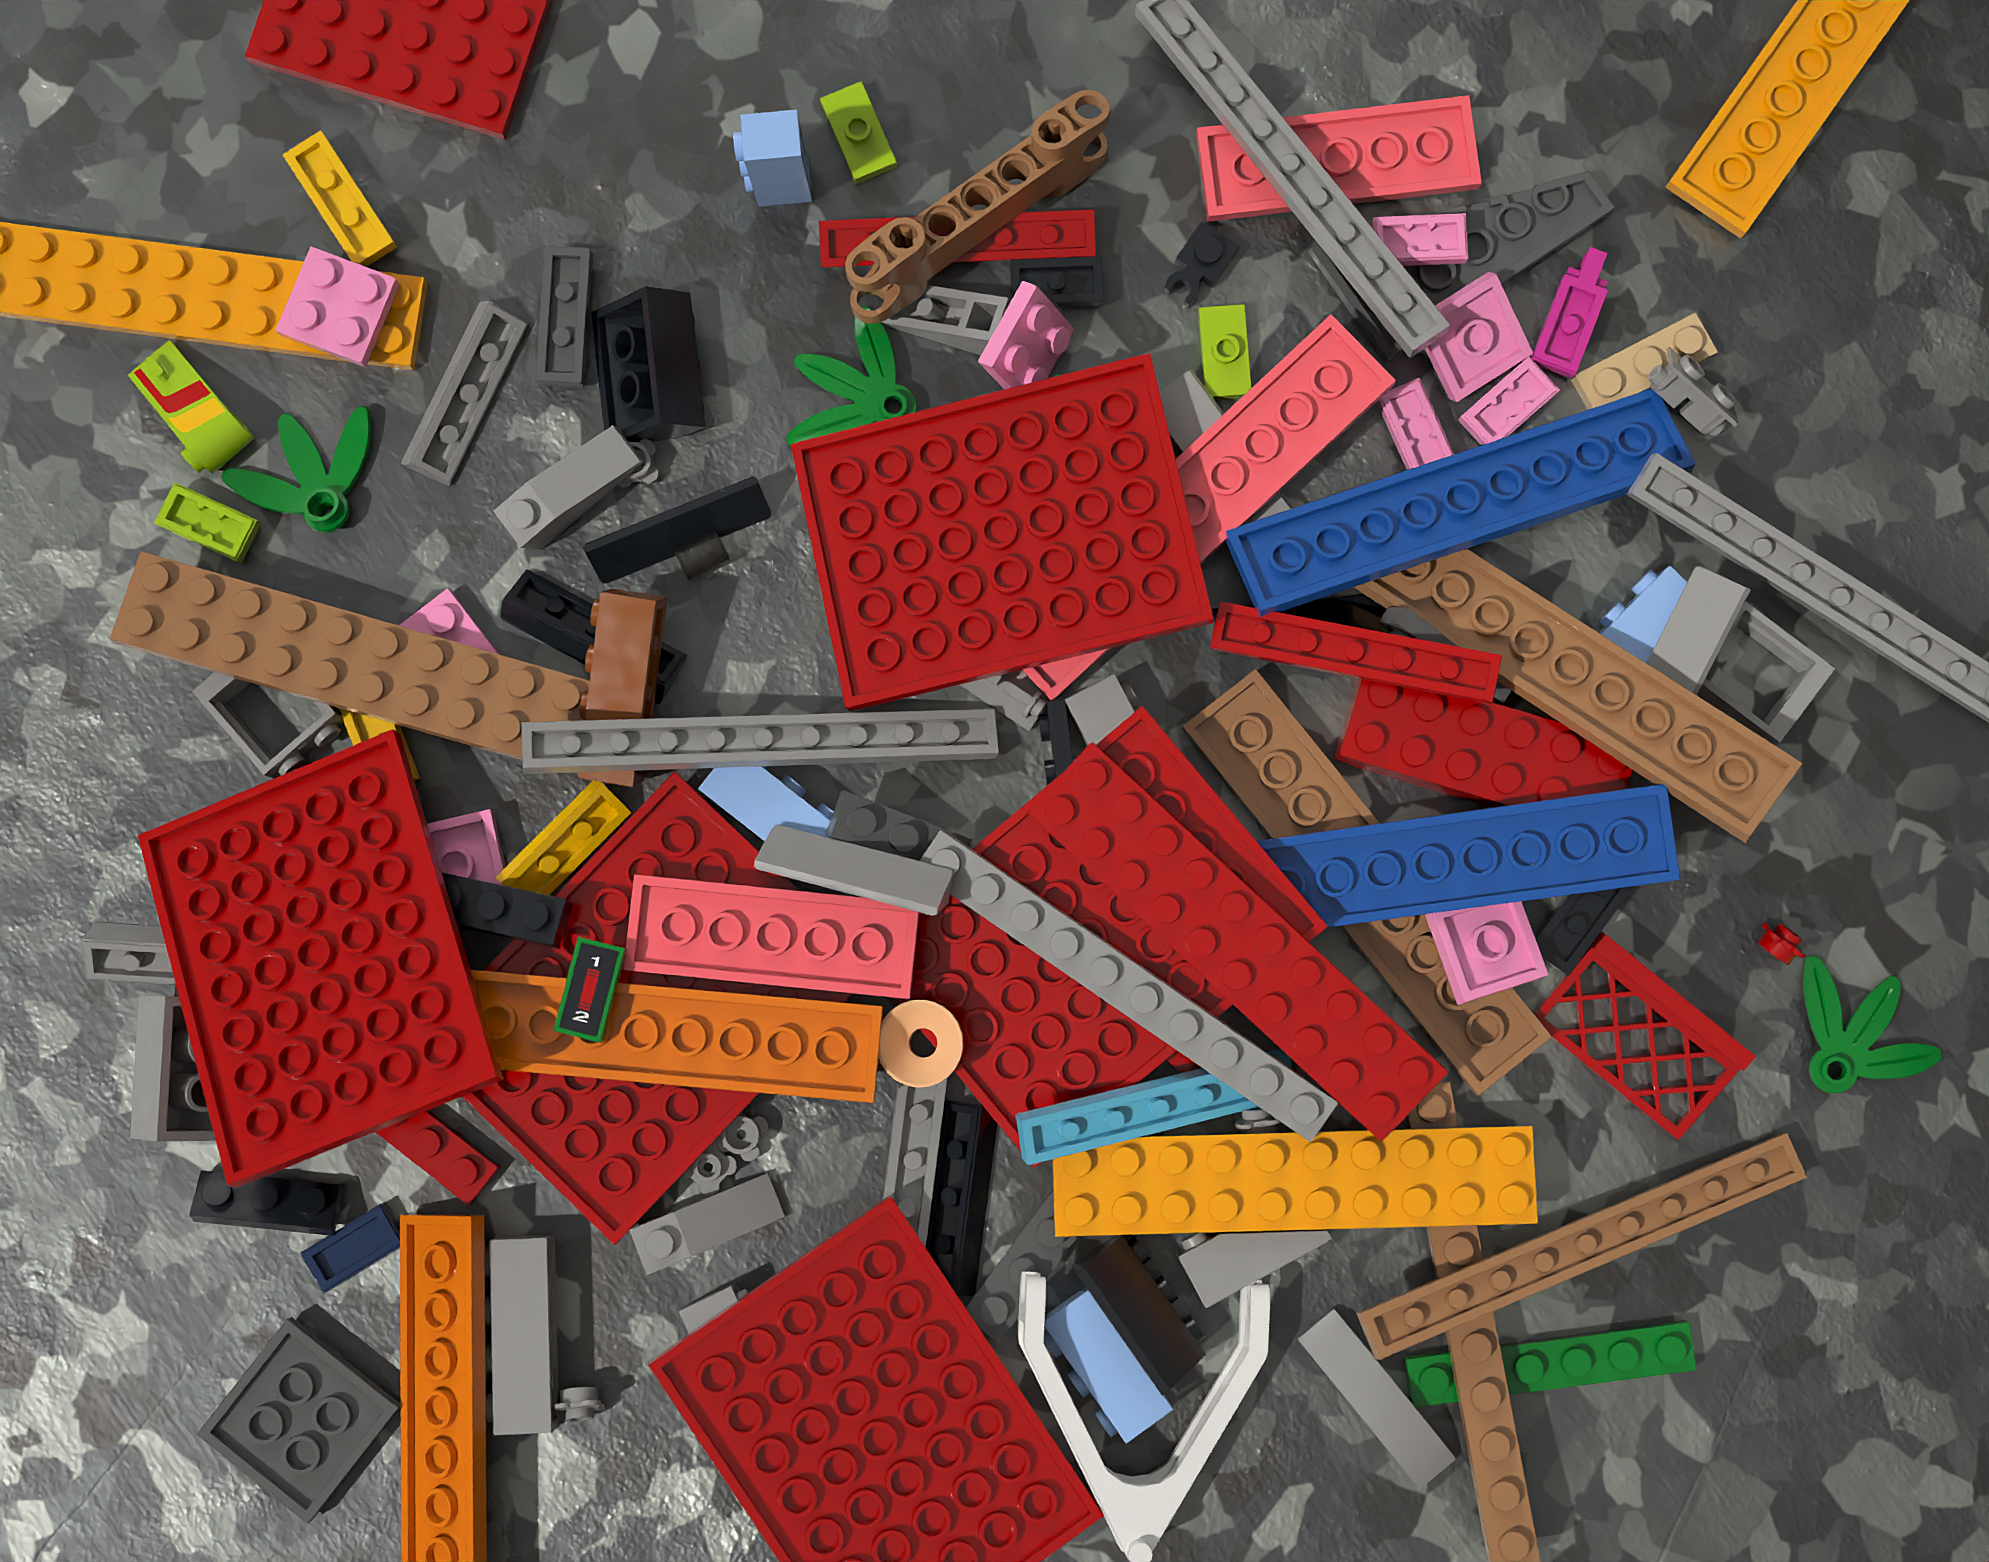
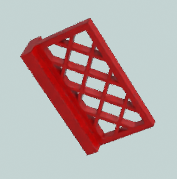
M1603 931L1600 932L1569 976H1564L1533 1012L1555 1040L1677 1140L1684 1135L1740 1069L1744 1071L1756 1057ZM1592 961L1607 971L1609 992L1582 994L1580 975ZM1615 979L1629 990L1616 991ZM1574 983L1575 994L1564 995ZM1632 996L1640 998L1644 1002L1646 1022L1619 1024L1616 998ZM1610 998L1612 1024L1585 1027L1582 1001ZM1576 1001L1578 1027L1558 1029L1544 1018L1556 1003ZM1652 1009L1665 1020L1653 1021ZM1674 1026L1681 1032L1683 1052L1656 1054L1653 1028ZM1647 1029L1649 1055L1622 1057L1619 1031ZM1613 1031L1615 1057L1594 1059L1587 1053L1586 1034ZM1579 1034L1580 1046L1566 1035ZM1689 1039L1702 1050L1690 1051ZM1712 1057L1724 1067L1712 1083L1693 1084L1691 1058ZM1684 1059L1686 1085L1659 1087L1656 1061ZM1650 1062L1652 1088L1631 1089L1624 1083L1623 1064ZM1604 1065H1616L1617 1077L1605 1068ZM1704 1091L1699 1096V1098L1696 1101H1694V1092ZM1687 1092L1688 1110L1674 1124L1661 1113L1660 1094ZM1653 1095L1654 1107L1641 1096Z

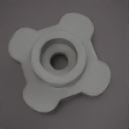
M648 439L640 440L639 443L628 442L642 459L643 463L622 480L618 486L627 488L631 483L642 481L646 484H653L659 477V471L654 467L653 455L656 452L655 445Z
M1260 1107L1232 1114L1233 1121H1237L1235 1126L1237 1129H1240V1134L1278 1133L1277 1124L1280 1121Z
M741 1113L715 1140L717 1149L722 1153L730 1151L740 1154L745 1161L755 1160L760 1154L758 1145L761 1136L767 1133L769 1129L767 1120L762 1116L753 1118ZM739 1130L746 1132L744 1139H740L737 1136Z
M714 1141L682 1176L684 1178H692L700 1185L702 1194L712 1196L718 1193L720 1189L719 1184L725 1177L735 1173L737 1162L733 1156H726L725 1153L719 1151ZM707 1162L713 1165V1169L710 1172L704 1169V1165Z
M577 1387L561 1390L560 1403L554 1404L553 1409L558 1411V1414L565 1415V1421L582 1422L593 1420L594 1412L605 1410V1404H601V1401L598 1400V1388Z

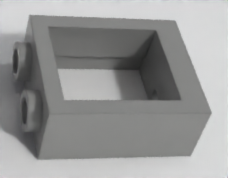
M1745 601L1726 639L1737 626L1799 673L1763 721L1706 678L1697 696L1775 745L1782 741L1836 668Z
M214 672L192 691L261 773L271 778L279 777L302 767L306 762L303 757L316 746L321 748L332 742L340 734L341 729L339 726L344 722L338 707L313 701L323 715L273 757L227 704L246 688L250 682Z

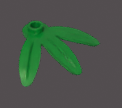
M866 306L861 307L865 310L871 311V309ZM856 317L854 320L858 350L869 377H866L846 363L827 356L799 354L795 357V366L808 379L826 391L855 403L827 409L804 420L787 434L786 441L789 446L792 443L916 411V402L912 393L904 386L895 384L896 370L893 351L886 330L881 322L868 324ZM889 399H897L900 401L902 409L898 413L891 414L885 410V402Z
M359 406L350 415L336 446L328 475L321 454L308 432L292 415L283 413L278 419L280 440L287 462L301 488H297L269 475L236 468L225 470L222 473V481L238 495L262 508L285 514L304 515L308 526L316 532L330 533L336 531L345 524L349 517L350 505L345 495L357 480L368 455L371 439L370 410L366 406ZM333 508L330 513L323 516L327 509Z
M1809 956L1806 958L1803 971L1804 1001L1811 1029L1820 1047L1810 1060L1809 1075L1812 1082L1820 1090L1834 1094L1842 1093L1853 1086L1857 1076L1870 1079L1904 1078L1921 1073L1940 1062L1942 1058L1941 1050L1936 1046L1928 1044L1905 1043L1883 1046L1872 1050L1868 1049L1881 1036L1894 1015L1901 989V983L1897 977L1890 976L1878 984L1857 1007L1843 1031L1840 999L1828 969L1819 957ZM1838 1061L1842 1066V1073L1838 1078L1832 1079L1827 1073V1068L1830 1063Z

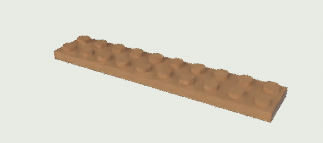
M1468 549L1354 587L1386 609L1388 607L1409 608L1459 647L1502 655L1498 676L1499 683L1655 785H1665L1669 794L1744 843L1751 837L1803 764Z
M140 551L109 638L114 644L522 761L521 722L585 721L584 718L580 717V702L584 691H589V680Z
M1256 669L1182 726V730L1270 839L1379 824V821ZM1427 914L1341 925L1342 930L1475 1095L1479 1096L1552 1037L1513 988L1457 1005L1425 917Z

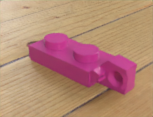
M1589 247L1588 253H1585L1579 269L1569 267L1561 278L1531 359L1537 366L1571 379L1576 375L1608 292L1606 289L1608 281L1598 278L1607 253Z

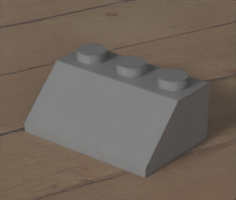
M138 997L130 1134L132 1139L149 1141H216L179 997Z

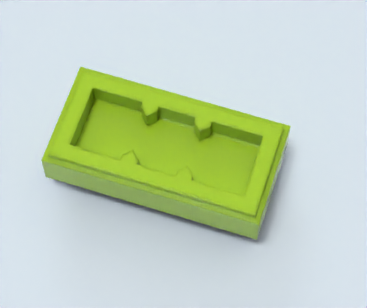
M862 81L820 98L822 108L855 185L897 168L895 157Z
M1245 304L1199 307L1198 322L1204 387L1214 400L1240 399L1251 389Z
M174 482L154 524L239 564H242L262 524L256 519Z

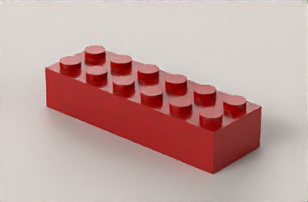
M1358 678L1355 682L1333 761L1490 808L1627 789L1633 771L1560 722L1496 703L1487 704Z

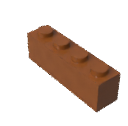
M610 589L600 592V598L594 600L591 610V625L596 626L594 645L591 644L589 646L585 659V670L591 673L589 691H584L580 702V717L584 718L585 721L653 718L668 597ZM646 770L579 772L578 778L634 787L645 780Z

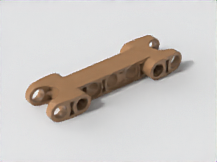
M1082 90L1074 93L1039 116L1033 123L1029 137L913 219L902 217L890 221L854 248L845 262L847 280L854 287L850 295L851 310L854 316L868 324H877L890 318L921 297L929 285L928 279L1043 197L1055 198L1064 195L1100 168L1108 154L1107 138L1102 132L1107 126L1110 117V107L1107 99L1099 92L1093 90ZM1091 104L1097 106L1102 113L1096 118L1087 119L1080 116L1076 110L1080 106ZM1092 141L1100 147L1096 154L1083 156L1086 148ZM1012 179H1020L1024 182L1020 184H1012L1008 181ZM981 204L988 207L984 210H975L971 208L975 205ZM941 230L952 232L947 236H937L934 234ZM865 260L874 261L871 270L864 278L854 273V268L858 263ZM873 294L879 296L884 301L880 308L872 311L865 310L858 304L863 296Z

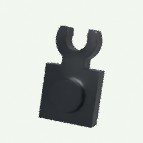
M1201 221L1176 257L1175 263L1184 270L1173 273L1167 279L1164 294L1169 296L1177 285L1186 286L1190 294L1186 297L1183 306L1187 309L1191 308L1198 299L1200 282L1203 281L1213 288L1237 254L1240 246Z

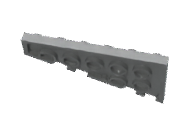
M1585 171L1535 185L1534 188L1510 195L1505 193L1490 197L1488 201L1470 206L1461 205L1428 215L1466 213L1467 262L1462 264L1403 267L1431 302L1437 305L1487 272L1497 274L1503 286L1611 214L1615 207L1591 173ZM1319 244L1310 246L1308 250L1309 255L1384 362L1387 363L1402 353L1404 350L1321 246Z

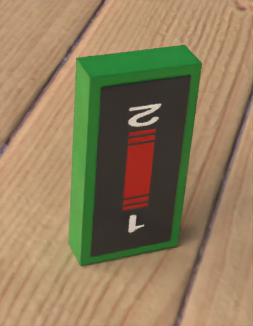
M578 937L553 1031L599 1043L603 1042L627 952L626 948Z

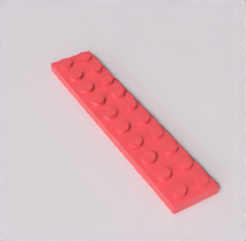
M1332 314L1175 459L1201 565L1226 542L1227 530L1245 525L1395 385L1396 380ZM1112 648L1022 670L1053 701L1057 700Z

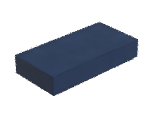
M384 1202L335 1231L334 1236L328 1235L300 1252L324 1294L400 1248V1226L388 1205Z

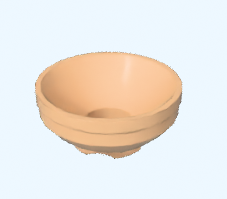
M911 1000L892 1009L883 1019L879 1060L885 1071L896 1081L916 1088L929 1087L948 1078L957 1068L964 1048L963 1033L954 1015L944 1006L928 1000ZM918 1029H929L937 1037V1048L929 1057H920L911 1049V1037Z

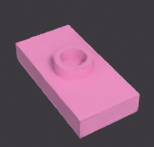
M1466 213L1372 218V229L1402 266L1462 264L1468 260Z
M1527 357L1467 410L1458 421L1480 445H1484L1510 436L1551 400L1560 389L1530 357Z
M1420 378L1387 391L1376 402L1407 470L1454 455Z

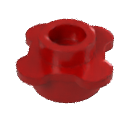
M1765 922L1761 925L1765 929V933L1758 943L1770 954L1787 965L1796 956L1802 959L1805 958L1806 954L1798 946L1803 939L1782 923H1778L1775 928Z

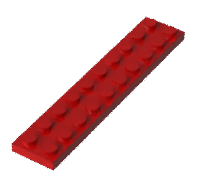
M1091 742L1027 811L1032 818L1379 1141L1382 1142L1448 1073V1070L1094 742Z

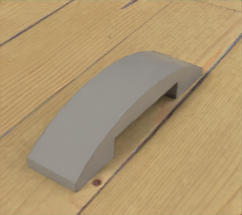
M1334 1308L1329 1310L1297 1337L1302 1346L1419 1489L1424 1487L1456 1460L1431 1426Z

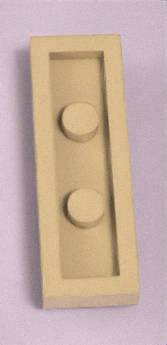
M1695 312L1577 373L1571 381L1587 410L1651 389V382L1647 379V376L1654 367L1661 365L1665 368L1669 364L1666 351L1669 347L1681 357L1686 354L1690 355L1699 364L1712 358L1718 351Z

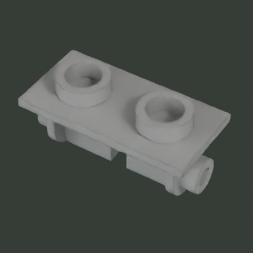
M1669 347L1666 350L1669 364L1665 368L1661 365L1654 367L1647 376V379L1651 382L1650 388L1673 408L1688 397L1691 401L1680 409V414L1704 435L1708 433L1711 436L1718 435L1726 425L1725 419L1736 427L1739 423L1734 407L1737 401L1733 394L1721 383L1713 386L1704 378V370L1690 355L1686 354L1681 357Z
M1021 670L960 685L1027 731H1030L1037 721L1038 715L1045 709L1046 701H1050L1028 675Z

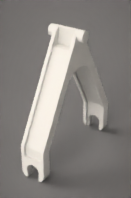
M1022 1272L1018 1318L1019 1344L1110 1527L1117 1545L1130 1562H1150L1155 1546L1267 1358L1270 1316L1268 1283H1262V1280H1257L1240 1290L1238 1344L1168 1461L1149 1474L1128 1476L1115 1473L1103 1464L1044 1345L1046 1278L1041 1277V1273Z

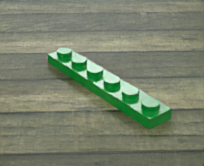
M1685 1320L1500 1344L1509 1395L1697 1370L1690 1323ZM1449 1351L1403 1357L1409 1400L1414 1407L1458 1402Z

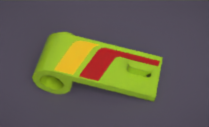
M168 340L128 374L129 378L186 448L180 454L198 473L207 469L210 473L214 474L255 439L252 432L218 398L171 340Z

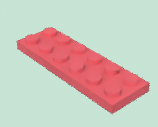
M1469 95L1283 117L1352 204L1478 190L1482 184ZM1224 125L1197 128L1196 138L1207 222L1293 212Z
M634 875L626 942L627 952L623 970L911 999L919 912L863 897Z

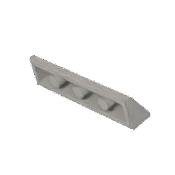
M481 301L478 304L401 461L402 465L450 486L528 327V322L491 301Z
M1192 369L1159 391L1169 434L1182 452L1224 414ZM1280 491L1246 524L1293 509V507Z
M1696 566L1647 664L1697 695L1751 589L1701 566Z
M775 825L770 830L754 862V867L758 870L932 916L937 915L948 904L954 872L948 868L783 825Z
M97 922L92 924L83 936L82 944L87 979L176 985L161 926Z

